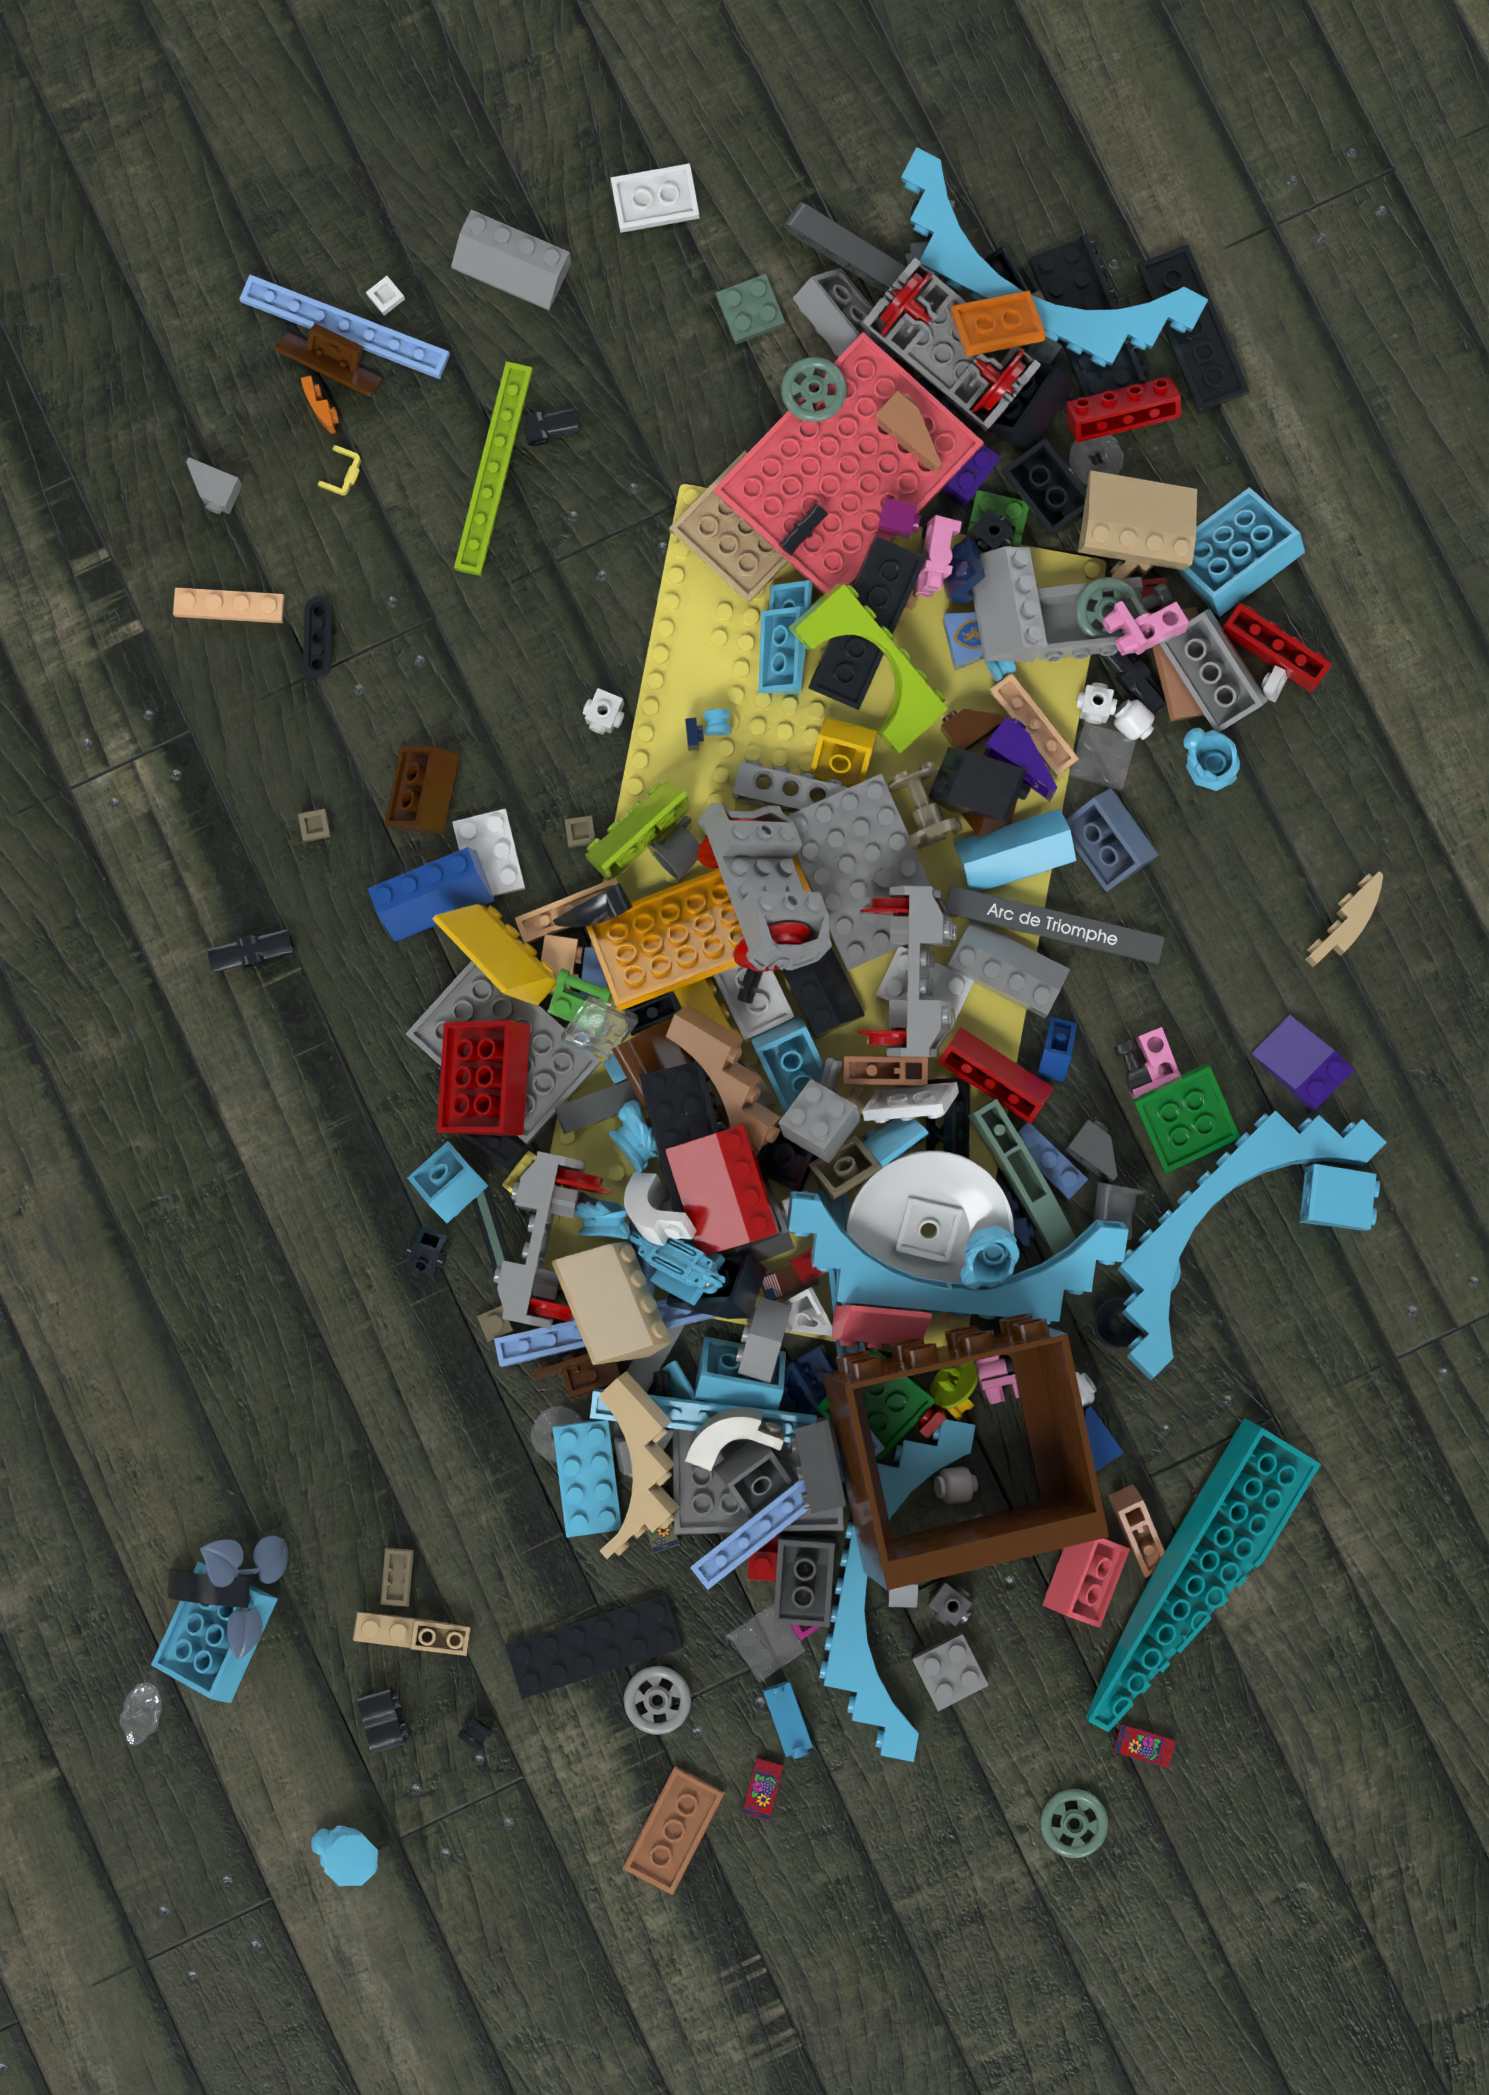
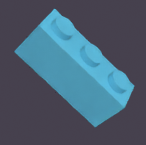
M704 1336L694 1399L778 1411L784 1391L786 1352L779 1351L772 1379L769 1383L738 1374L741 1362L736 1361L740 1345L745 1346L746 1344Z

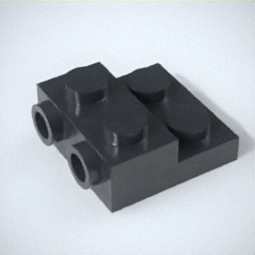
M778 1124L777 1128L780 1129V1132L773 1143L768 1142L757 1155L762 1176L795 1191L802 1192L811 1170L808 1164L819 1157L784 1137Z

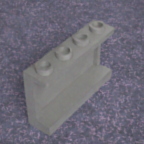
M1141 577L1120 579L1128 583L1135 590L1138 598L1142 599L1141 592L1143 586ZM1089 583L1037 588L1048 649L1038 657L1039 660L1056 662L1065 657L1083 659L1092 654L1110 656L1119 651L1116 646V640L1123 636L1090 639L1078 625L1075 612L1077 599ZM1102 589V597H1114V589ZM1089 599L1086 610L1094 612L1097 601ZM1109 605L1103 608V613L1106 616L1112 612V608ZM1096 618L1091 624L1099 631L1104 627Z

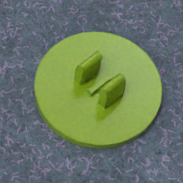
M973 1362L940 1369L934 1377L930 1388V1393L936 1399L935 1404L941 1408H952L964 1402L977 1385L979 1378L977 1366Z

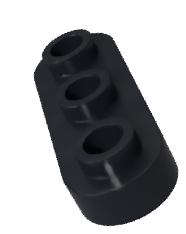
M320 596L308 600L304 611L303 667L306 673L314 679L326 677L332 667L333 608L326 598ZM322 608L324 609V614L316 616L315 611ZM322 635L324 638L322 642L316 643L314 642L315 637ZM322 662L323 666L321 669L315 670L313 668L314 664Z

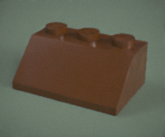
M401 746L384 826L422 834L443 835L447 823L448 808L452 798L454 779L458 770L459 755L435 746Z

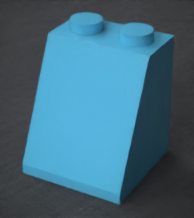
M1320 1164L1305 1167L1299 1222L1363 1231L1371 1230V1225H1375L1377 1218V1209L1373 1208L1374 1197H1378L1380 1182L1376 1181V1174Z

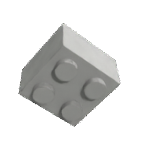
M810 1079L781 1118L779 1125L784 1137L830 1163L861 1118L855 1104Z
M762 1297L759 1298L752 1317L747 1319V1323H750L751 1326L745 1325L741 1343L746 1345H740L736 1361L741 1362L738 1374L771 1382L792 1306Z
M962 1632L911 1657L938 1711L989 1686Z

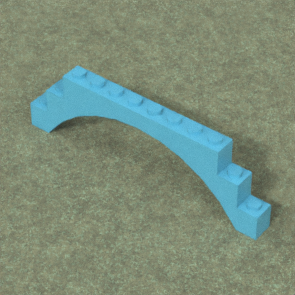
M916 147L901 178L902 182L906 183L904 187L915 194H919L920 191L923 192L910 219L911 224L914 225V231L925 237L929 233L933 235L920 259L921 264L930 272L933 271L936 277L940 276L946 279V285L959 292L963 288L971 292L970 298L975 301L1024 292L999 276L977 254L961 230L948 200L941 160ZM1182 287L1152 302L1118 310H1082L1055 305L1032 296L1045 330L1046 338L1057 342L1058 338L1068 343L1066 348L1079 355L1084 351L1092 356L1090 359L1092 362L1102 367H1105L1106 364L1113 365L1127 337L1132 339L1130 342L1132 345L1141 350H1145L1146 347L1152 349L1167 320L1171 322L1170 327L1181 333H1185L1186 330L1192 332L1208 301L1207 298L1186 287Z
M1276 1111L1270 1117L1265 1113L1254 1124L1258 1129L1251 1136L1246 1132L1235 1143L1238 1149L1232 1155L1226 1152L1216 1162L1219 1168L1213 1174L1207 1171L1196 1182L1200 1187L1193 1194L1188 1190L1177 1201L1181 1206L1174 1213L1168 1210L1158 1220L1161 1226L1155 1232L1149 1229L1138 1240L1142 1245L1135 1252L1130 1248L1125 1253L1124 1262H1121L1122 1265L1117 1270L1141 1294L1138 1295L1134 1292L1123 1303L1127 1308L1122 1314L1146 1336L1143 1339L1139 1335L1128 1346L1131 1352L1126 1357L1150 1380L1174 1358L1169 1327L1171 1286L1180 1255L1194 1228L1206 1213L1234 1188L1263 1173L1295 1164L1317 1162L1364 1166L1387 1142L1363 1119L1357 1125L1352 1121L1341 1132L1344 1136L1343 1138L1320 1115L1313 1121L1308 1117L1298 1127V1130L1301 1132L1299 1134Z
M790 1191L787 1216L788 1230L792 1231L794 1235L806 1237L810 1233L814 1234L811 1251L813 1267H817L818 1270L831 1272L834 1268L837 1269L834 1294L837 1302H841L842 1305L857 1306V1304H868L869 1307L875 1308L891 1306L896 1307L897 1310L906 1311L924 1309V1312L940 1314L941 1311L952 1312L953 1315L959 1317H966L968 1314H979L984 1319L1031 1313L1033 1319L1046 1318L1048 1324H1051V1321H1060L1064 1290L1076 1295L1083 1294V1291L1092 1292L1096 1260L1106 1265H1114L1115 1261L1124 1262L1128 1228L1124 1222L1095 1220L1067 1248L1042 1264L1009 1276L1003 1283L995 1287L980 1286L977 1290H972L962 1282H945L918 1277L884 1263L860 1247L838 1225L817 1193Z
M946 1419L933 1432L932 1440H937L936 1446L903 1440L902 1445L897 1444L894 1461L899 1462L898 1467L877 1463L889 1520L908 1495L934 1472L971 1453L976 1425ZM848 1521L845 1538L850 1539L849 1549H843L840 1566H844L845 1571L843 1578L838 1577L835 1594L840 1595L838 1606H832L830 1622L835 1623L833 1634L827 1633L824 1650H829L828 1662L822 1661L819 1678L824 1679V1686L856 1692V1696L850 1695L847 1710L848 1713H852V1721L884 1727L883 1731L878 1730L875 1747L880 1748L879 1753L881 1756L914 1762L919 1732L892 1701L876 1671L869 1649L864 1613L868 1575L863 1571L854 1523Z

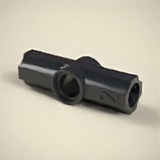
M1119 651L1110 656L1099 654L1114 671L1116 679L1128 694H1133L1153 714L1166 704L1164 692L1154 682L1150 670L1140 659H1135L1131 653L1122 656Z
M286 929L262 936L259 934L249 935L237 939L235 943L208 949V958L213 972L217 973L240 966L243 968L258 966L266 963L268 959L290 955L295 952L290 931Z

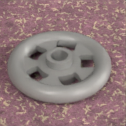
M652 1666L639 1671L629 1681L624 1693V1707L628 1718L638 1729L649 1734H666L677 1729L687 1718L691 1707V1693L686 1681L679 1673L667 1667ZM662 1678L673 1683L670 1691L659 1686ZM647 1680L652 1687L643 1694L638 1688ZM653 1696H662L663 1703L655 1705L652 1701ZM671 1697L680 1698L678 1710L670 1709ZM641 1701L644 1702V1706L648 1710L643 1715L639 1714L635 1705ZM654 1714H666V1722L654 1723Z

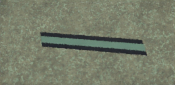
M487 1187L478 1197L472 1200L495 1275L497 1265L502 1266L503 1261H511Z

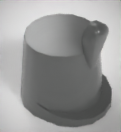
M684 816L673 833L658 844L650 842L647 845L654 858L677 880H680L698 861L697 850L700 843L685 829L691 823V819L688 816Z
M1097 1182L1094 1220L1124 1222L1128 1228L1127 1240H1131L1133 1235L1132 1216L1138 1196L1144 1195L1145 1191Z

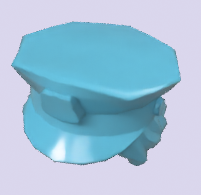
M1194 728L1187 732L1184 738V747L1188 749L1186 768L1195 785L1215 791L1231 785L1237 779L1236 774L1240 769V760L1234 742L1224 734L1214 730L1205 733L1201 728Z
M631 1100L624 1104L618 1114L623 1125L618 1130L609 1131V1136L625 1155L635 1172L640 1173L645 1171L648 1159L650 1157H658V1154L655 1152L656 1145L654 1137H652V1129L647 1126L642 1114V1106L640 1102Z
M580 1192L574 1217L583 1218V1227L577 1234L582 1236L628 1239L632 1234L629 1225L625 1223V1217L628 1215L625 1207L621 1206L618 1202L598 1200Z
M997 1225L975 1231L964 1248L966 1266L961 1269L962 1283L972 1290H977L980 1286L992 1288L1003 1283L1011 1276L1020 1254L1015 1236Z
M336 1826L331 1830L320 1829L311 1839L312 1850L320 1855V1864L324 1867V1872L338 1886H362L375 1874L378 1867V1850L362 1832L346 1826Z

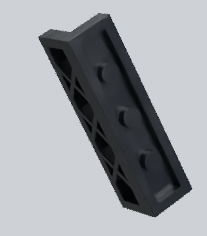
M958 1078L928 1079V1085L957 1082L959 1093L943 1115L944 1124L940 1129L936 1126V1118L931 1119L926 1116V1130L928 1132L926 1151H935L936 1144L940 1140L944 1144V1152L954 1153L969 1159L970 1119L967 1115L970 1114V1084Z

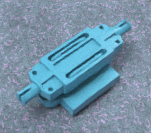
M637 1231L632 1232L634 1236L630 1235V1241L640 1246L638 1254L652 1267L657 1269L650 1281L693 1306L703 1292L712 1294L723 1286L722 1283H725V1277L719 1275L718 1270L726 1259L717 1252L705 1255L704 1252L696 1249L694 1240L673 1239L669 1237L666 1244L660 1246L647 1241Z

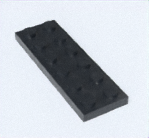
M1187 244L1138 263L1137 268L1151 302L1182 287H1186L1208 299L1192 332L1186 330L1185 333H1181L1170 327L1171 322L1168 320L1163 326V331L1197 412L1201 413L1249 394L1248 385L1189 245Z
M875 535L852 587L859 595L857 600L863 607L867 605L876 615L874 620L879 627L884 626L893 635L926 557ZM842 635L831 638L825 647L808 688L859 710L884 653L874 643L857 635Z
M667 1593L505 1645L521 1699L683 1649Z

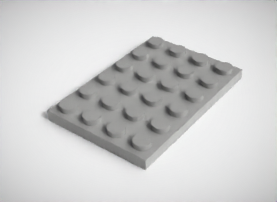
M882 774L787 815L794 822L803 845L795 855L811 891L821 893L829 915V931L846 969L850 970L904 946L890 944V916L893 915L860 913L861 909L871 907V899L892 898L890 897V887L931 886L915 848L911 849L909 835Z
M471 961L408 1030L406 1035L441 1066L444 1022L510 1020L529 1024L530 1036L524 1135L518 1136L526 1144H529L556 1114L554 1108L565 1104L602 1062L539 1005L537 1006L503 994Z
M826 1417L816 1418V1423L826 1421L828 1419ZM829 1421L834 1450L837 1451L838 1445L834 1426ZM673 1428V1462L676 1464L673 1467L674 1501L679 1505V1508L674 1512L676 1518L674 1520V1534L734 1533L750 1519L724 1486L713 1468L710 1471L685 1461L688 1447L696 1431ZM737 1439L727 1443L718 1453L713 1467L750 1441V1439ZM783 1442L781 1450L769 1447L794 1484L797 1483L798 1477L795 1464H800L798 1452L792 1453L791 1444L788 1442ZM843 1508L811 1514L809 1509L781 1532L843 1531Z

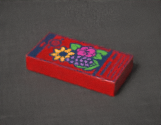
M1120 1724L1113 1752L1169 1768L1176 1740Z
M756 1757L742 1814L770 1821L784 1764Z

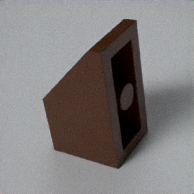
M963 709L959 713L954 710L942 719L944 723L941 725L940 730L953 748L968 751L996 731L1005 717L1001 714Z

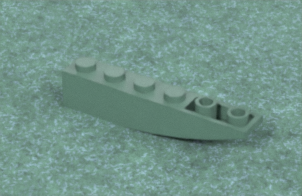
M997 1099L991 1100L968 1114L967 1116L1052 1255L1054 1256L1067 1248L1076 1240V1237L1041 1171Z

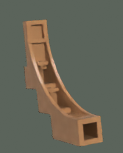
M689 1005L675 1013L666 1037L687 1051L703 1067L721 1096L729 1118L730 1128L746 1124L757 1157L763 1146L768 1142L773 1143L780 1132V1129L777 1127L781 1117L756 1102L761 1093L759 1086L762 1077L737 1063L742 1054L740 1046L744 1038Z

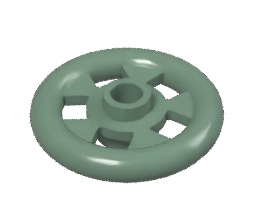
M809 357L794 363L787 370L781 384V395L785 406L794 416L808 422H820L831 418L841 409L847 395V384L843 373L834 363L824 358ZM815 368L827 372L824 379L813 375ZM802 373L807 378L803 380L801 385H798L794 380L798 374ZM828 384L836 385L835 395H827ZM817 385L819 391L813 393L809 390V387ZM798 393H801V396L806 401L800 406L793 398ZM824 401L826 408L814 411L812 403Z
M1113 577L1099 578L1089 583L1080 593L1075 609L1076 619L1083 633L1090 639L1124 636L1125 634L1121 629L1109 634L1105 627L1099 631L1091 624L1095 618L1099 622H1103V618L1106 617L1103 613V608L1106 605H1109L1113 611L1115 604L1119 600L1128 599L1133 596L1138 597L1135 590L1125 581ZM1102 589H1114V597H1102ZM1089 599L1097 601L1094 612L1086 610Z
M1068 1789L1054 1795L1045 1805L1041 1814V1832L1048 1846L1056 1853L1068 1858H1081L1095 1852L1104 1842L1108 1831V1816L1104 1806L1094 1795L1080 1789ZM1077 1801L1078 1809L1066 1811L1065 1802ZM1089 1808L1096 1815V1819L1088 1822V1818L1084 1813ZM1053 1814L1062 1815L1060 1827L1052 1826ZM1072 1818H1077L1079 1820L1078 1827L1071 1828L1069 1821ZM1089 1829L1094 1836L1085 1844L1080 1837ZM1063 1833L1068 1837L1074 1838L1070 1846L1059 1841Z

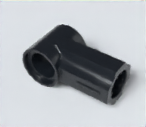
M574 409L551 414L536 412L522 418L527 444L531 447L545 445L554 438L579 433Z

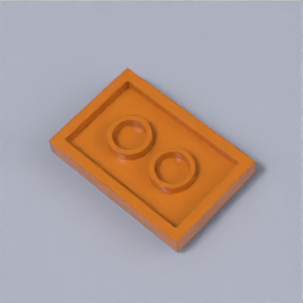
M1030 290L951 306L950 315L966 357L1045 341L1046 333Z

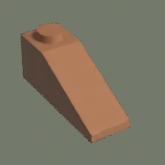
M897 390L875 415V423L934 474L938 475L941 471L942 463L920 411L916 407L917 403L907 393L902 395Z
M844 1056L843 1084L928 1085V1057Z
M1132 1484L1108 1495V1498L1140 1569L1146 1578L1153 1575L1165 1551L1144 1500Z

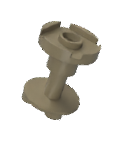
M934 762L918 767L919 771L912 774L908 770L893 776L894 780L887 783L889 792L908 788L916 811L912 815L919 831L908 837L911 849L916 847L921 849L945 840V836L948 835L947 832L952 830L953 835L963 829L959 818L955 817L944 820L938 803H931L923 780L939 771L938 767H935Z

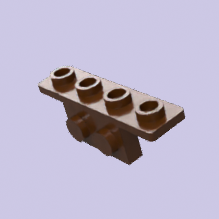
M316 323L310 328L308 341L287 332L276 344L275 351L366 396H371L382 382L381 377L359 367L363 346Z
M579 1353L567 1355L563 1358V1362L554 1365L553 1362L540 1364L537 1366L536 1371L531 1372L532 1378L536 1381L562 1374L570 1399L592 1393L594 1388H607L616 1378L622 1375L618 1362L593 1365L589 1354L580 1356Z

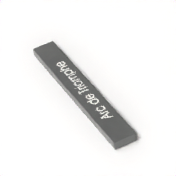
M950 886L946 902V908L952 916L1156 965L1160 961L1165 938L1163 936L955 886Z

